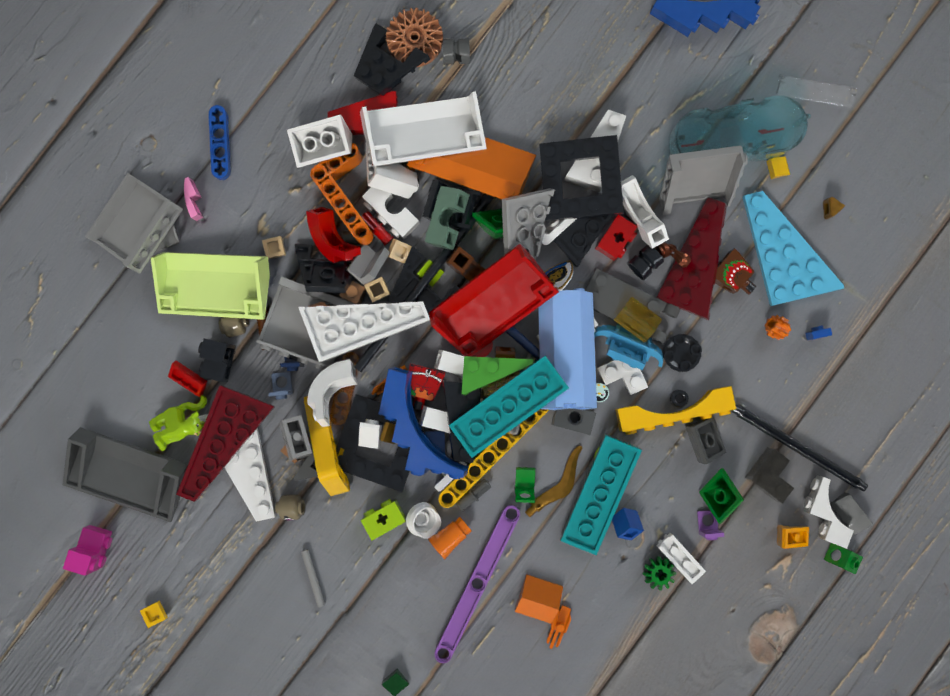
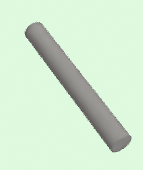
M309 549L301 551L317 606L322 607L325 605Z

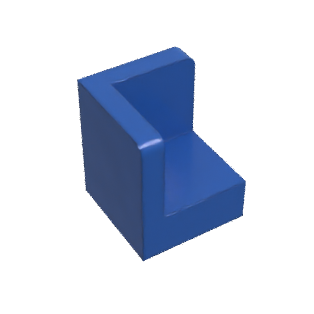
M622 508L613 516L612 522L618 538L633 540L644 531L636 510Z

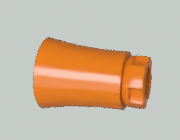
M459 517L455 522L452 521L437 534L428 538V540L445 560L472 530Z

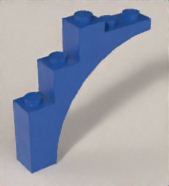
M657 0L650 14L688 37L691 31L696 32L700 24L717 33L720 28L724 29L730 20L746 30L749 24L754 25L758 19L759 14L757 12L761 6L757 5L760 0H717L709 2Z
M397 367L388 369L379 415H383L385 419L390 421L397 419L392 442L397 443V446L401 448L410 447L405 470L411 471L410 473L413 475L422 476L431 469V472L436 474H449V477L453 479L464 478L468 473L469 467L453 461L440 452L429 441L417 421L411 398L413 372Z

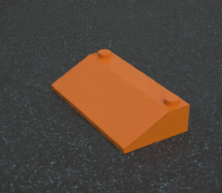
M485 137L487 148L485 150L408 161L407 166L413 172L417 169L502 200L522 195L536 155Z

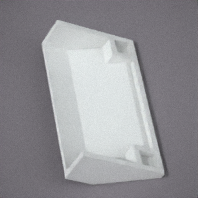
M476 91L463 98L367 111L366 107H362L360 111L363 132L373 167L487 149Z

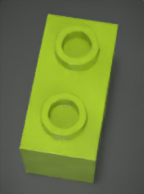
M396 499L384 501L380 504L381 508L376 511L372 508L363 513L364 517L360 521L371 541L406 522V516ZM380 514L382 516L387 515L386 522L384 520L379 521Z

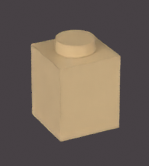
M383 277L364 285L372 303L391 294Z

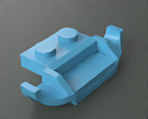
M619 324L616 326L602 325L595 329L594 339L600 335L607 337L605 344L609 346L606 355L612 359L622 361L632 368L643 370L646 361L648 362L650 356L658 360V366L662 368L663 353L657 345L652 343V338Z

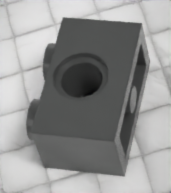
M592 409L555 410L551 425L591 435L596 413L592 412ZM573 411L579 414V419L576 422H571L569 419V415Z

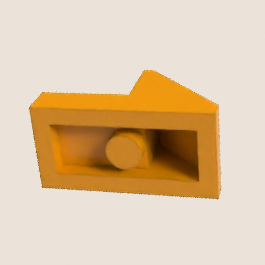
M777 525V545L781 548L788 549L808 546L809 527Z

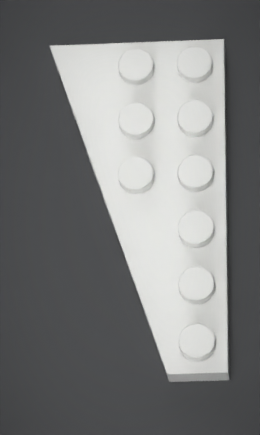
M423 302L298 307L319 362L430 321Z
M208 414L201 415L198 418L205 422ZM257 428L225 466L227 473L256 522L276 517L259 430Z

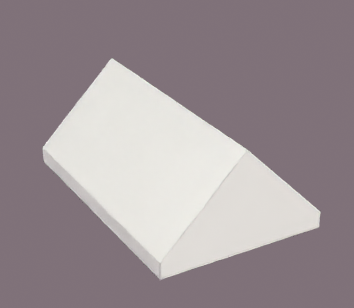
M342 115L287 130L297 168L351 154L352 133Z

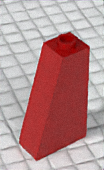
M391 91L384 96L378 95L328 111V118L342 115L352 135H364L360 116L362 107H366L367 111L398 107L396 91Z

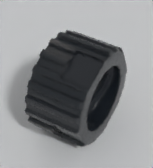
M675 390L670 395V401L676 407L685 406L689 399L687 393L683 390ZM678 394L683 396V400L680 403L675 400V396Z

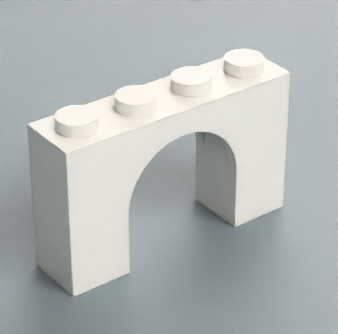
M439 350L434 368L453 373L463 381L464 356ZM423 405L419 425L450 433L447 411Z

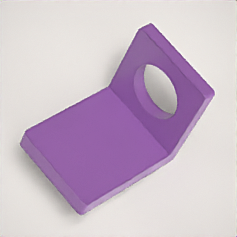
M710 510L697 511L699 535L706 538V540H717L718 537H725L724 532L718 529V522ZM705 515H711L713 518V522L709 526L704 525L702 522Z

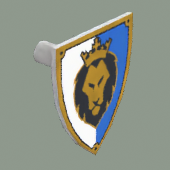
M571 260L549 268L544 273L558 291H562L573 276V265Z

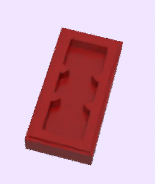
M177 360L172 363L168 374L170 379L198 397L204 393L208 382Z

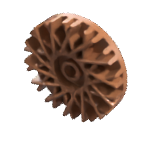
M417 7L415 10L410 8V11L407 12L404 9L403 13L399 12L396 18L393 16V21L391 20L390 26L387 27L386 42L391 55L402 63L415 47L430 57L427 63L423 62L417 67L431 63L442 49V27L439 25L438 19L435 16H431L429 11L425 12L424 9L423 11H418Z

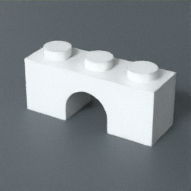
M371 187L362 196L365 201L363 205L370 212L374 210L378 214L377 219L383 225L387 223L392 228L390 230L391 233L397 238L405 239L420 224L419 220L406 207L398 214H391L387 211V204L393 198L391 193Z

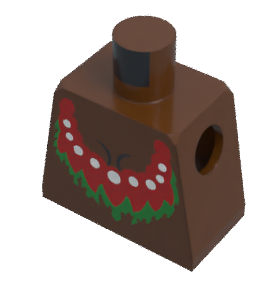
M734 248L719 262L715 284L732 294L742 289L749 295L756 288V285L749 280L754 274V270Z

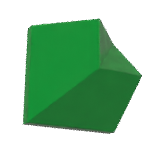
M502 209L473 213L472 217L487 234L494 239L503 238Z
M721 468L699 491L718 524H721L744 501L724 468Z

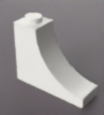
M365 143L368 186L409 199L419 187L417 173L405 168L400 163L373 167L368 146Z

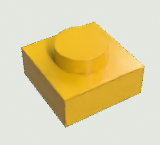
M160 600L140 610L148 628L168 618Z

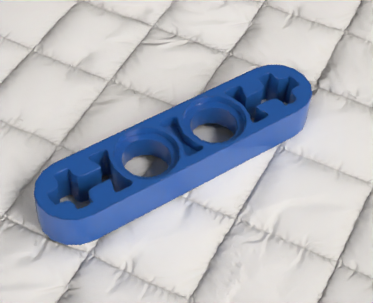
M215 105L209 110L211 172L217 179L226 180L231 173L228 114L222 106ZM217 111H220L223 114L219 116V122L221 124H218V119L214 116L218 113ZM223 129V137L216 138L214 135L215 131ZM224 148L225 154L222 157H217L215 154L216 149ZM216 161H220L222 168L225 170L222 172V175L217 172V170H220V164Z

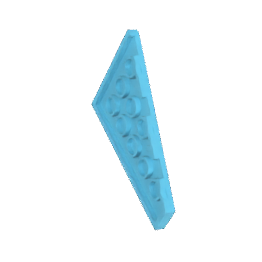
M763 191L743 196L770 306L844 289L843 283Z

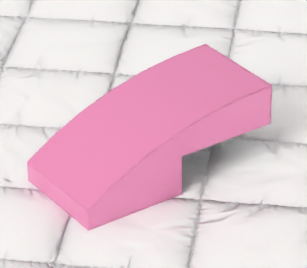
M187 177L184 180L185 202L190 217L198 221L203 216L195 201L202 197L194 181Z

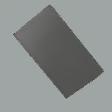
M844 492L830 503L846 526L854 530L853 535L873 525L851 494Z

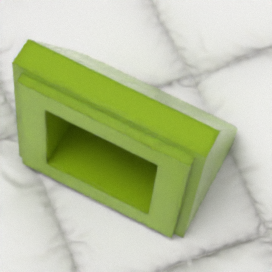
M429 259L417 275L422 278L433 262ZM440 269L429 285L433 287L444 274V271Z

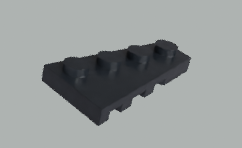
M442 381L447 408L448 425H450L480 403L481 388L467 395H462V383ZM449 427L453 461L473 463L474 457L471 458Z

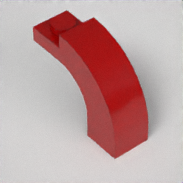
M319 207L306 211L307 222L314 243L328 260L336 263L342 260L349 261L354 259L355 256L361 255L360 247L345 242L338 234L332 209Z

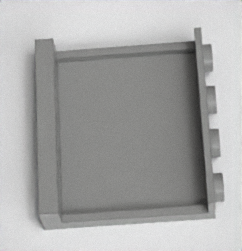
M742 146L669 155L659 197L662 215H670L672 205L675 203L705 200L708 197L712 199L725 197L727 207H730L732 200L735 198L736 189L739 188L740 178L743 177L744 167L748 163L747 154L743 153Z
M127 173L85 237L123 262L124 266L140 274L183 209Z
M281 277L268 316L257 340V343L261 344L259 348L270 352L272 348L279 350L278 354L289 358L290 355L298 357V362L308 365V362L316 364L315 368L324 370L333 364L335 357L323 362L318 361L298 307H308L321 301L325 302L326 305L330 304V306L354 305V303L324 292H306L303 284Z

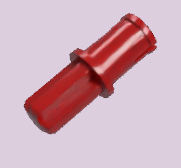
M367 211L361 216L372 233L379 238L384 246L392 241L394 237L382 226L383 223H379L370 212Z

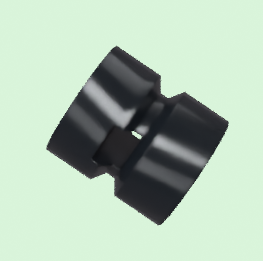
M647 244L639 251V256L635 255L627 264L637 277L645 280L652 274V269H657L664 262V259L655 248H651Z

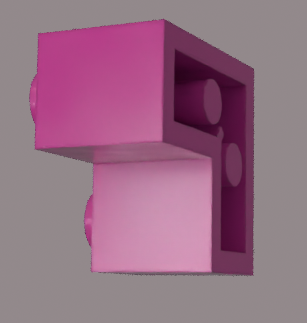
M93 525L83 527L77 547L68 550L63 569L84 576L101 569L106 562V550L112 543V531Z

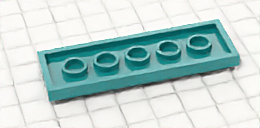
M545 355L451 423L449 427L471 458H473L565 392L569 387Z
M604 435L560 541L597 555L640 457L641 448L609 435Z

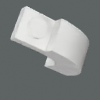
M351 359L339 361L328 366L318 374L311 384L307 404L313 409L314 420L322 427L330 426L329 402L333 394L343 387L357 385L356 369Z

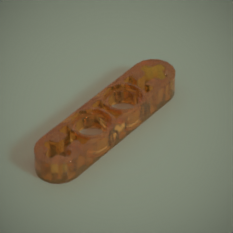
M348 352L343 355L342 361L354 355L353 359H356L357 363L360 357L354 352ZM355 385L343 387L335 392L330 412V420L333 424H345L350 411ZM342 392L348 395L346 403H340L338 400V395ZM336 404L347 406L346 410L342 409L341 415L344 416V419H341L339 422L334 417L335 414L339 413L340 409L336 408Z

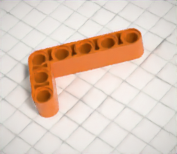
M352 143L351 153L356 152L354 156L349 157L350 154L322 161L311 169L310 176L357 242L361 245H368L373 240L372 231L336 183L338 179L357 167L363 160L359 148L356 144ZM324 174L323 178L318 179L320 175ZM335 188L332 193H328L330 189ZM345 202L343 207L338 208L341 203ZM351 217H356L353 222H349ZM366 231L363 237H359L361 232Z

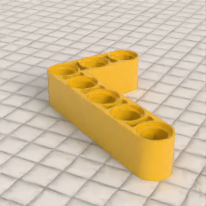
M305 396L304 404L318 479L330 496L349 492L348 478L338 463L331 421L330 426L322 427L315 421L313 409L307 404L308 396Z

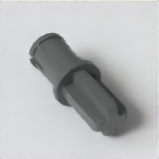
M486 479L480 481L456 502L457 506L462 511H465L473 502H478V498L491 488L490 483Z

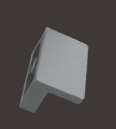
M362 245L360 248L361 255L354 257L347 271L363 285L372 281L390 254L385 247L378 252H374L368 245Z

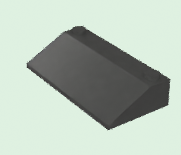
M80 427L68 438L63 486L172 522L180 500V496L176 494L188 464Z

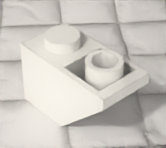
M366 419L365 423L360 422L358 446L379 449L383 425H379V421Z

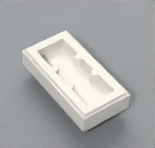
M458 462L467 466L466 462ZM442 473L444 477L435 484L434 488L438 492H441L453 480V478L449 477V474Z

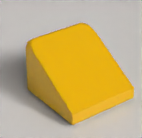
M786 156L774 157L766 161L771 179L790 175Z

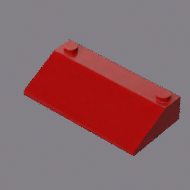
M518 244L430 311L431 326L460 353L471 357L559 293V291L534 258L521 244Z

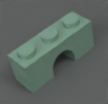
M440 187L424 242L435 247L454 250L459 232L449 227V220L454 213H465L469 194L456 188Z

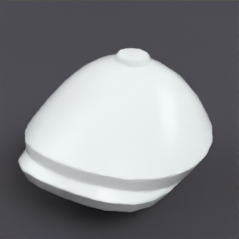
M427 502L414 505L406 517L408 530L412 534L424 539L435 535L442 522L436 508Z

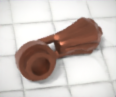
M663 242L655 247L662 258L670 255L682 268L687 267L691 262L690 256L678 251L675 245Z

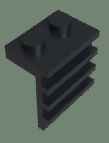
M439 180L432 181L422 217L430 221L440 187H449ZM456 188L470 196L462 223H460L462 213L457 212L454 213L452 222V216L450 217L449 226L472 230L473 226L469 225L477 196H482V192Z

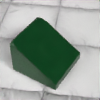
M397 668L382 681L381 685L393 696H396L410 683Z

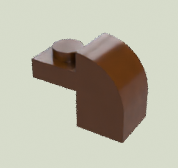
M457 246L446 260L448 266L469 282L485 270L460 246Z

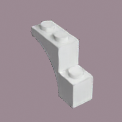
M632 175L621 181L623 207L626 215L637 224L642 240L651 248L669 240L664 223L650 208L636 177Z
M817 475L811 482V492L804 501L805 508L803 511L825 519L818 530L819 538L847 549L854 530L842 524L831 509L828 495L831 480Z

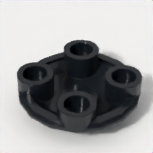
M677 334L665 343L663 358L671 369L678 372H688L699 363L702 348L692 336Z

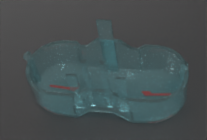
M787 96L765 97L759 103H753L754 98L741 100L738 104L729 105L718 110H710L708 107L692 110L685 114L673 127L669 136L670 153L672 155L742 146L743 153L747 152L748 161H763L780 157L795 148L804 139L808 127L807 119L811 118V114H806L797 101Z

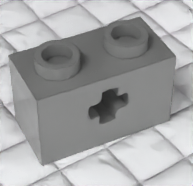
M299 415L282 420L279 425L289 461L312 454L302 416Z

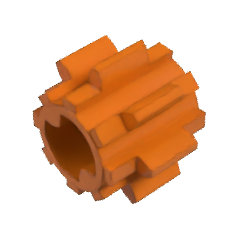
M778 315L768 318L765 324L767 335L777 340L784 339L791 331L790 324L788 323L789 320Z

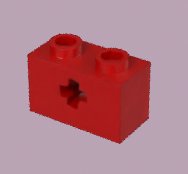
M618 214L595 249L613 261L617 257L621 259L627 250L624 248L627 242L631 243L636 237L637 233L635 230L638 226ZM617 235L620 236V241L618 243L615 242V237Z

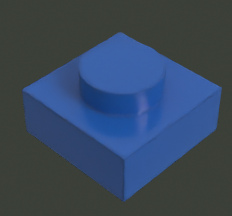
M823 325L811 328L812 332L805 333L807 340L832 335L831 328L824 329Z

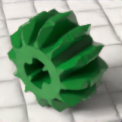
M657 556L656 562L650 558L651 565L644 564V567L648 569L642 572L644 576H647L644 581L650 583L652 589L657 586L658 590L661 591L663 585L668 589V582H675L671 577L676 575V572L672 570L674 565L669 563L667 558L662 560L660 556ZM658 570L663 572V574H660V577L656 575V572L659 573Z

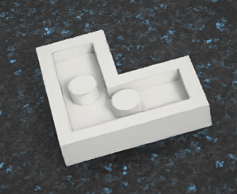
M614 360L597 368L604 385L622 378L630 395L648 388L641 370L632 368L622 361Z

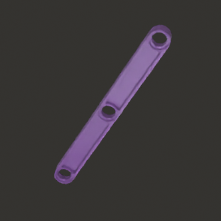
M507 505L503 509L436 646L434 655L439 663H447L451 659L519 520L520 511L515 505ZM510 508L515 509L517 512L514 519L506 517V511ZM475 578H479L483 581V585L480 588H474L472 581ZM441 648L448 650L449 655L446 658L439 657L438 651Z

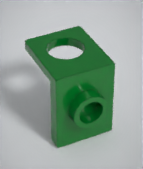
M516 467L515 502L535 503V468ZM526 493L529 494L530 497L523 498L520 496V494Z
M833 543L830 544L824 558L825 561L853 574L857 573L863 559L862 556ZM834 550H840L841 558L837 561L832 559V552Z

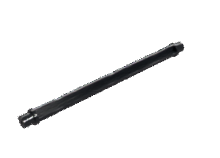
M736 405V409L731 410L738 418L757 427L762 432L850 484L855 489L858 488L864 492L868 488V484L863 482L861 478L856 477L824 456L801 444L744 407L741 408Z

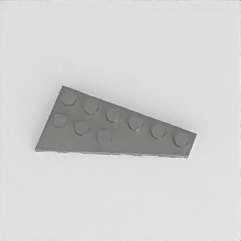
M549 188L502 199L504 255L518 244H521L534 260H536V256L539 257L546 229L544 222L546 214L550 212V197L554 195L555 189Z

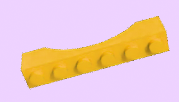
M732 386L708 390L695 404L674 413H654L636 405L615 409L619 431L630 435L637 433V429L644 428V431L656 429V425L663 424V427L674 426L676 421H682V423L693 422L695 417H700L702 420L712 418V414L719 413V416L731 414L730 410L736 409Z

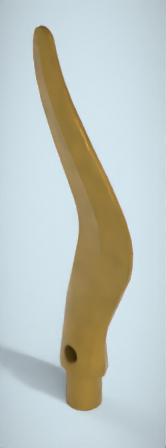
M577 446L571 453L561 481L535 499V503H530L531 506L525 511L529 517L536 511L540 512L546 505L566 497L572 491L577 460L582 446Z

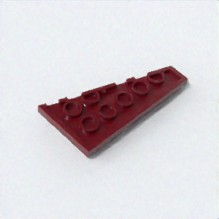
M707 198L680 251L688 254L691 262L687 267L682 268L675 261L656 297L706 320L710 319L709 311L713 299V286L716 280L719 260L718 253L721 246V234L727 208L726 203Z
M220 385L176 495L193 502L197 501L275 406Z

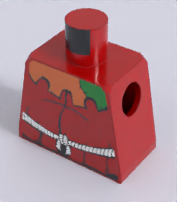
M410 363L409 371L413 372L411 396H414L412 405L413 408L422 410L425 400L434 401L446 373Z

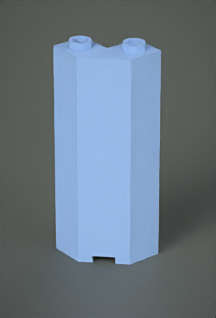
M584 288L562 290L538 307L540 359L545 355L569 389L541 409L597 408L593 293L585 291Z

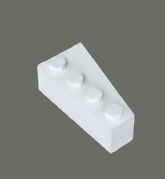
M608 110L590 138L617 135L619 140L626 115ZM599 158L576 160L564 181L600 193L602 186Z

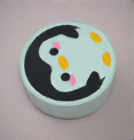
M596 383L597 402H603L609 396L607 386L602 383Z

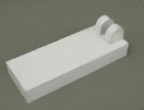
M665 534L663 536L664 539H660L658 541L659 544L656 546L682 575L693 584L706 571L673 534Z

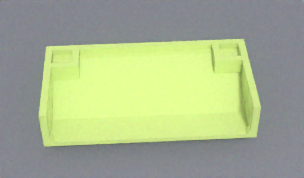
M162 252L151 257L158 313L265 319L270 279L267 256Z

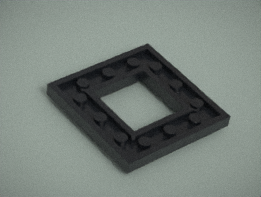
M617 135L539 144L543 190L555 189L554 195L550 197L549 207L551 208L549 214H546V221L624 214ZM599 158L602 195L563 199L561 162Z
M355 394L336 447L338 463L346 473L403 492L410 472L405 470L410 447L401 448L398 446L391 467L355 455L359 444L360 422L365 423L366 419L379 421L382 424H385V422L396 424L397 419L390 421L385 419L383 415H379L380 402ZM415 415L419 423L420 416ZM420 425L422 431L424 432L425 427ZM340 448L345 449L343 455L338 456Z

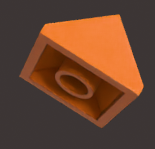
M526 574L515 612L551 624L559 611L563 586Z

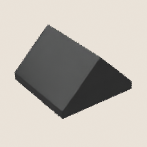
M714 417L685 426L699 463L708 464L727 453Z

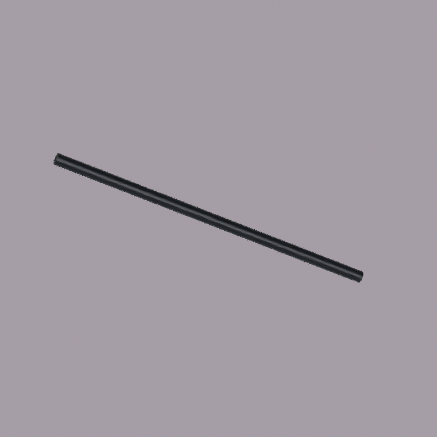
M485 194L473 209L472 215L475 212L485 211L494 197ZM471 216L469 225L473 226L476 220ZM459 228L457 230L459 233L454 250L470 229ZM443 249L403 302H415L454 250ZM388 337L371 343L354 368L362 373Z

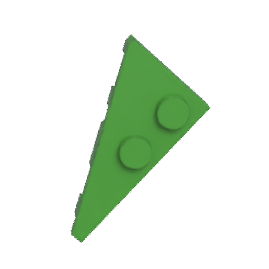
M464 356L462 395H467L492 382L504 379L517 371H522L533 365L534 360Z

